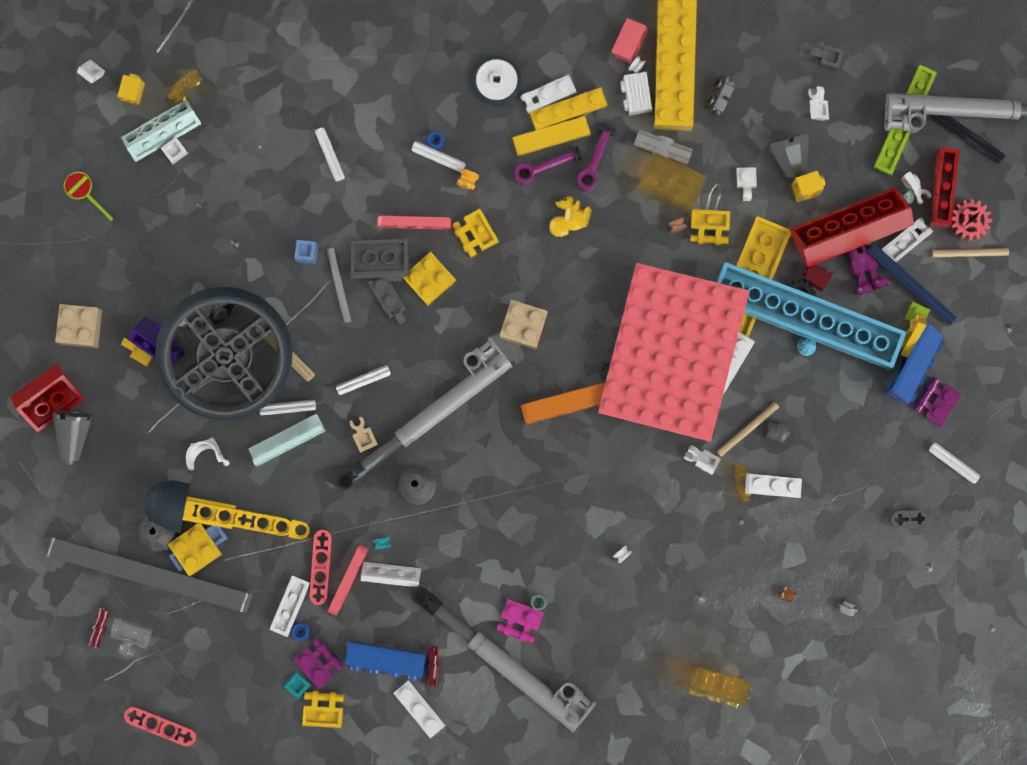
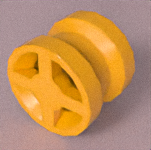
M461 169V177L457 180L456 184L465 189L474 190V183L478 180L479 175L472 171Z

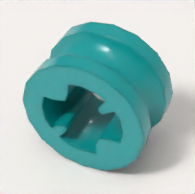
M390 538L373 540V543L376 545L374 550L391 547V544L388 543Z

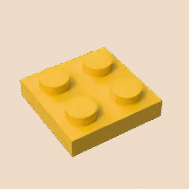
M431 252L409 270V277H402L427 306L456 281Z
M201 523L196 524L168 544L189 576H192L222 555Z

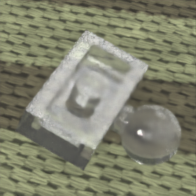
M116 617L110 637L125 642L120 646L119 653L124 658H130L135 652L133 645L145 649L148 648L153 629Z

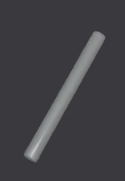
M334 248L327 249V255L344 323L351 322V317Z

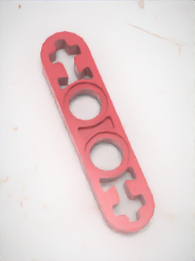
M378 216L377 227L451 229V218Z
M319 530L314 535L310 600L315 605L324 604L328 598L332 536L326 530ZM322 533H325V536L328 537V541H324V547L328 546V550H317V546L321 547V541L318 540V536H321ZM320 552H324L327 555V560L324 563H319L316 560V556ZM319 571L323 572L326 576L322 583L315 580V574ZM314 584L318 586L325 585V589L321 588L320 593L324 595V599H320V602H317V599L313 597L318 592V588H314Z
M362 544L358 546L329 607L328 613L334 616L338 615L369 550L368 547Z
M131 707L124 714L125 721L128 724L180 745L191 746L197 740V734L193 729L139 707ZM137 711L136 715L143 717V713L146 714L142 725L139 724L141 722L140 719L132 721L129 713ZM153 717L156 719L157 725L155 728L147 726L148 718ZM169 724L175 728V732L171 736L167 735L164 731L166 725ZM179 728L182 729V731L180 732L182 734H187L188 732H190V737H192V740L185 742V738L182 736H178V739H176L175 737L179 733Z

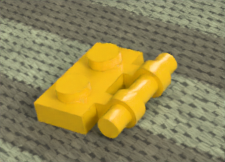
M481 209L464 217L465 226L462 227L459 221L452 224L456 237L460 238L464 245L463 249L465 252H468L470 258L477 255L474 247L479 245L481 250L484 251L499 242ZM468 231H471L475 238L471 242L466 235Z
M692 209L691 229L698 230V235H690V242H697L699 245L704 243H714L718 246L728 244L729 237L721 236L722 231H729L730 211ZM704 230L715 231V236L704 235Z
M917 313L916 317L910 321V327L901 345L900 354L908 358L926 327V320L923 319V314Z
M314 690L313 692H305L304 699L312 700V705H304L302 726L342 728L343 708L335 706L336 702H344V694H337L336 692L319 693V691ZM318 701H329V707L318 706Z

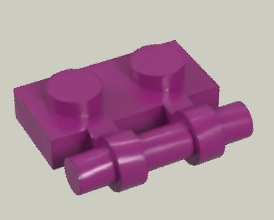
M933 377L931 382L927 383L922 397H919L916 401L917 405L914 411L921 413L923 408L928 410L925 418L942 427L962 394L946 384L943 385L941 390L938 389L937 385L940 380ZM932 394H935L937 397L933 404H930L928 400Z
M317 638L312 643L317 648L314 652L307 647L293 661L320 689L334 676L329 669L334 667L339 672L343 666L339 662L340 659L337 656L334 657L327 649L328 646L325 642L322 643ZM320 654L328 660L326 665L318 658Z

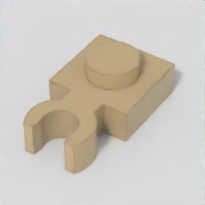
M359 417L361 424L355 426L353 421H350V426L357 431L352 436L360 453L378 444L371 428L364 429L365 421L362 417Z

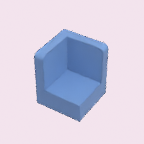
M297 240L294 259L301 263L316 264L317 243Z

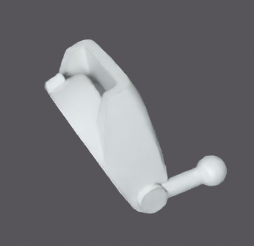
M212 437L208 440L191 443L186 453V464L191 471L194 470V462L197 455L206 449L214 450L218 462H223L224 466L230 464L229 460L223 458L218 444Z

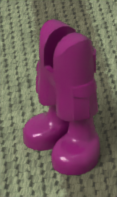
M868 244L858 247L861 254H858L856 248L847 252L852 275L858 278L857 296L868 294L873 289L876 291L891 284L889 278H882L878 274L876 268H878L879 263L867 252ZM865 271H867V272L869 273V276H870V279H871V282H872V286H871V284L868 283V281H867V278H866V276H865Z

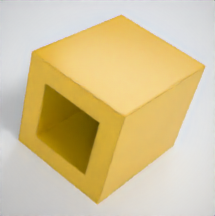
M123 75L117 97L121 101L139 105L145 83L138 75Z

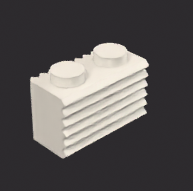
M647 73L624 75L623 81H620L622 93H626V99L623 100L625 111L629 112V116L652 112Z

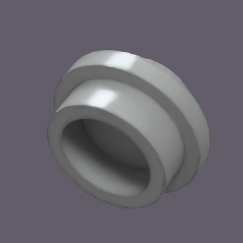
M844 600V603H839V612L845 615L854 616L855 612L858 611L854 602Z

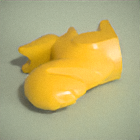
M571 196L555 203L558 208L565 210L564 217H554L551 220L549 229L554 236L563 237L568 235L569 231H576L587 227L591 214L589 206L584 210L580 209V201L577 200L574 204V199Z

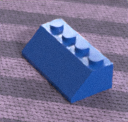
M926 323L925 329L908 358H903L885 395L904 405L909 404V402L913 403L918 394L915 392L918 385L921 386L925 381L926 375L924 373L926 369L932 367L935 361L933 356L936 351H940L944 343L941 341L943 335L930 324Z
M350 641L347 644L345 665H349V669L361 671V668H367L369 673L380 674V671L388 672V676L399 677L400 674L407 675V679L418 681L419 677L423 678L427 654Z

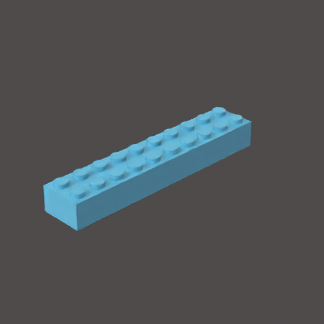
M727 262L723 264L716 282L750 291L744 311L745 315L890 370L894 367L906 332Z

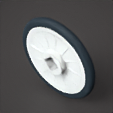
M492 56L482 60L473 72L472 85L475 93L483 101L495 105L504 104L512 100L519 92L521 74L516 64L510 59L502 56ZM494 78H500V83L493 82Z

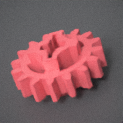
M973 199L969 200V203L963 200L962 206L957 204L955 206L957 210H953L954 217H952V222L954 224L950 227L951 229L956 228L954 234L960 233L961 239L967 236L968 241H971L973 237L978 240L980 235L985 236V230L991 228L987 223L992 222V219L988 218L991 212L985 211L987 205L981 207V201L974 204ZM968 208H973L976 211H970ZM974 215H976V217L974 218V220H973L971 223H969V224L966 225V223L968 222L969 218H971V217H973ZM980 216H982L983 224L980 222ZM966 229H972L973 232H968V231H965V230H966Z

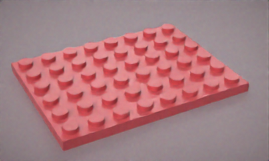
M636 263L598 413L711 442L750 291Z

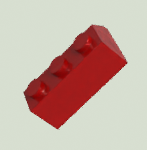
M57 363L10 397L15 409L37 433L53 422V412L58 414V411H68L84 399L69 376Z

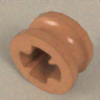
M684 218L677 219L668 224L672 228L671 233H676L687 227L683 223Z

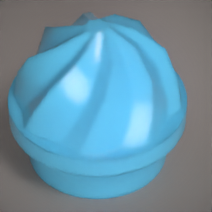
M803 337L797 343V350L801 355H812L816 350V343Z

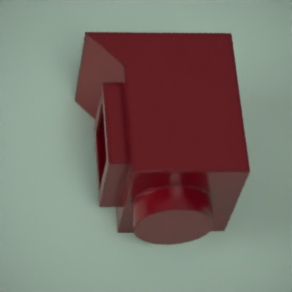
M816 264L810 267L806 266L802 275L805 282H810L811 286L813 285L814 288L822 292L835 271L827 272V269Z

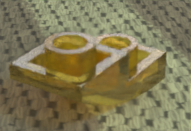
M196 69L192 70L173 86L167 95L171 103L183 101L185 96L189 95L185 88H192L199 84L202 78Z
M738 462L733 465V478L741 503L744 504L750 500L749 496L751 495L745 493L746 485H742V482L746 480L748 471L743 464L740 465Z

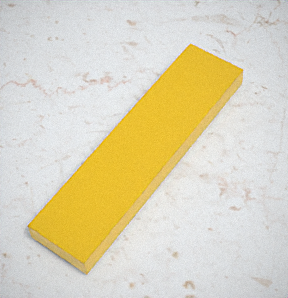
M583 116L515 136L512 139L517 155L522 156L589 136L590 130L586 117Z

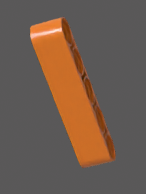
M605 383L521 405L525 424L600 405Z

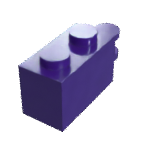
M145 316L132 329L129 341L156 359V343L161 326ZM173 336L171 344V362L174 364L185 354L184 350L175 344L176 336Z

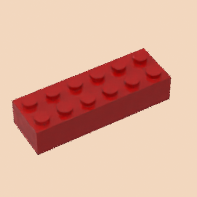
M894 187L791 228L790 233L794 248L806 266L810 267L913 226L914 221L910 205L898 189Z

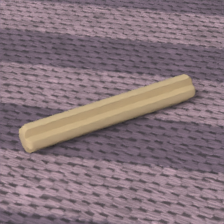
M256 328V331L259 333L261 331L260 328ZM271 331L263 338L278 352L276 339L273 331ZM293 352L291 366L306 381H310L315 376V373Z

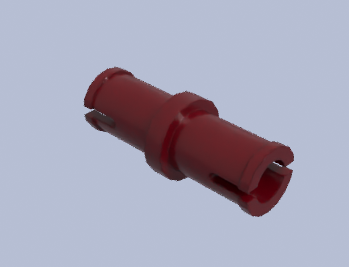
M99 607L95 623L91 627L93 630L87 644L88 646L100 648L103 634L107 631L106 624L111 610Z
M428 646L427 664H425V668H427L426 686H438V669H440L441 665L439 664L440 647Z

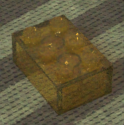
M654 152L637 190L689 214L707 176Z
M692 665L685 688L692 695L702 697V694H706L709 700L721 703V699L727 701L726 704L740 708V705H746L752 683Z

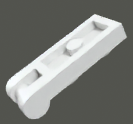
M566 75L521 95V99L526 103V110L530 114V112L547 107L575 94L576 89L570 76ZM535 97H537V99H538V101H539V102L536 103V104H534V102H533V100H532V99L535 98Z
M920 217L914 222L913 226L908 227L882 250L897 262L934 231L930 227L928 228L924 224L925 221ZM917 227L922 232L920 236L915 232Z

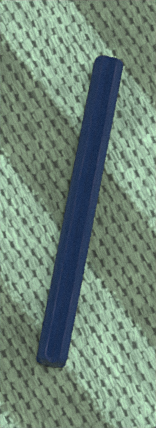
M875 243L869 246L867 252L944 322L952 325L956 321L957 317L879 246Z

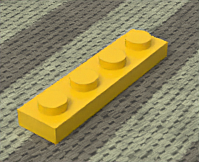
M600 87L530 112V116L535 130H539L607 107V102Z

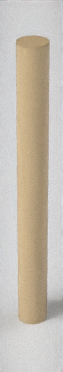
M1009 248L932 250L931 255L932 258L1009 256Z
M775 402L772 403L716 451L719 456L722 457L774 413L779 406Z

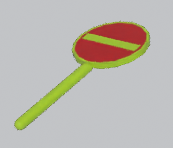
M74 172L68 175L64 182L66 194L72 199L77 200L87 197L112 221L113 217L89 194L92 189V181L89 176L83 172Z

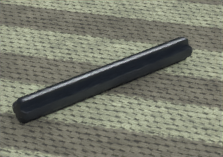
M928 114L995 162L1000 164L1006 156L1004 153L951 116Z

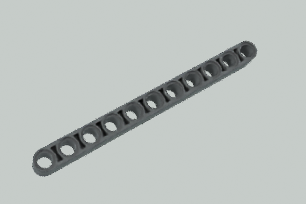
M51 537L45 555L244 613L248 612L253 595L55 537Z

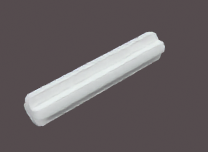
M319 128L315 131V134L335 181H341L345 176L325 129Z
M416 141L412 146L413 152L458 172L465 168V162Z
M385 365L336 385V390L339 395L387 377L391 372L389 367Z
M315 400L268 404L259 410L260 415L312 411L316 410Z
M933 443L929 451L970 482L976 483L980 475L939 444Z

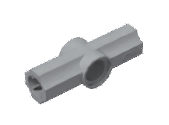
M639 130L634 146L652 152L658 158L664 160L671 159L683 165H688L693 151L691 148L674 143L675 141L668 137L660 135L658 137Z

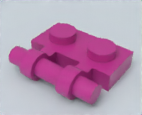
M508 599L501 618L508 620L507 625L499 623L497 631L503 632L505 636L511 635L519 638L521 642L525 643L527 641L533 644L535 636L528 634L531 628L538 631L544 612ZM513 623L523 625V632L512 628Z

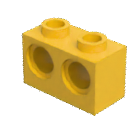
M818 171L797 177L791 184L797 203L819 196L823 191L825 181Z

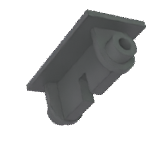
M723 76L716 80L714 84L715 89L712 95L708 97L706 101L707 106L704 111H713V114L716 116L723 114L728 101L723 99V96L730 98L735 88V81L729 79L730 76Z

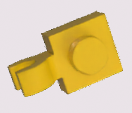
M123 339L121 345L133 351L130 357L148 366L153 357L128 339Z

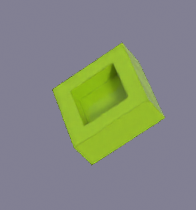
M912 302L904 320L910 323L917 313L923 314V319L926 320L930 309Z

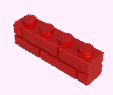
M941 147L937 151L929 226L948 228L952 225L959 149Z

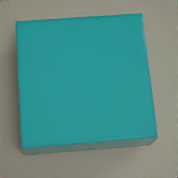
M296 672L284 687L299 699L310 687L311 683Z

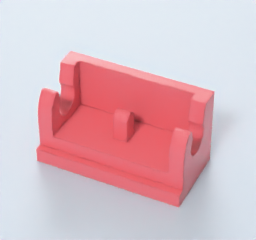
M627 18L611 53L616 55L617 59L631 65L648 34L646 25Z

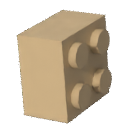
M511 300L500 333V339L536 350L548 311Z
M60 304L55 342L60 345L98 348L102 310L96 307Z

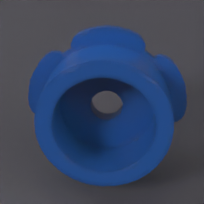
M434 131L427 136L426 143L428 147L435 150L441 149L444 146L443 141L445 138L441 133Z
M298 622L291 629V635L294 636L296 641L306 640L310 636V628L307 624Z

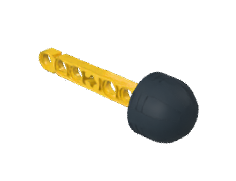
M172 480L159 482L148 491L144 501V510L148 520L172 532L180 533L182 522L186 520L228 529L238 527L281 536L289 534V537L304 539L309 534L308 524L301 520L292 519L290 521L285 517L237 509L236 505L188 497L190 483ZM195 505H199L197 508V516L193 515L195 511ZM202 507L210 508L211 514L208 517L200 515ZM223 510L230 513V518L226 521L219 518V513ZM246 514V518L252 519V515L256 516L254 526H250V521H245V524H241V520L238 517ZM261 517L268 520V525L265 528L257 525V521ZM278 522H286L287 529L285 531H278L276 528ZM298 525H304L306 533L298 535L295 532V528Z

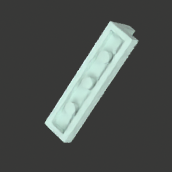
M186 99L121 138L135 162L166 145L175 137H180L201 123Z
M315 414L248 450L254 464L259 466L320 435L326 430L318 415Z

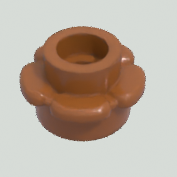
M783 587V590H779V599L794 602L797 594L794 593V589Z

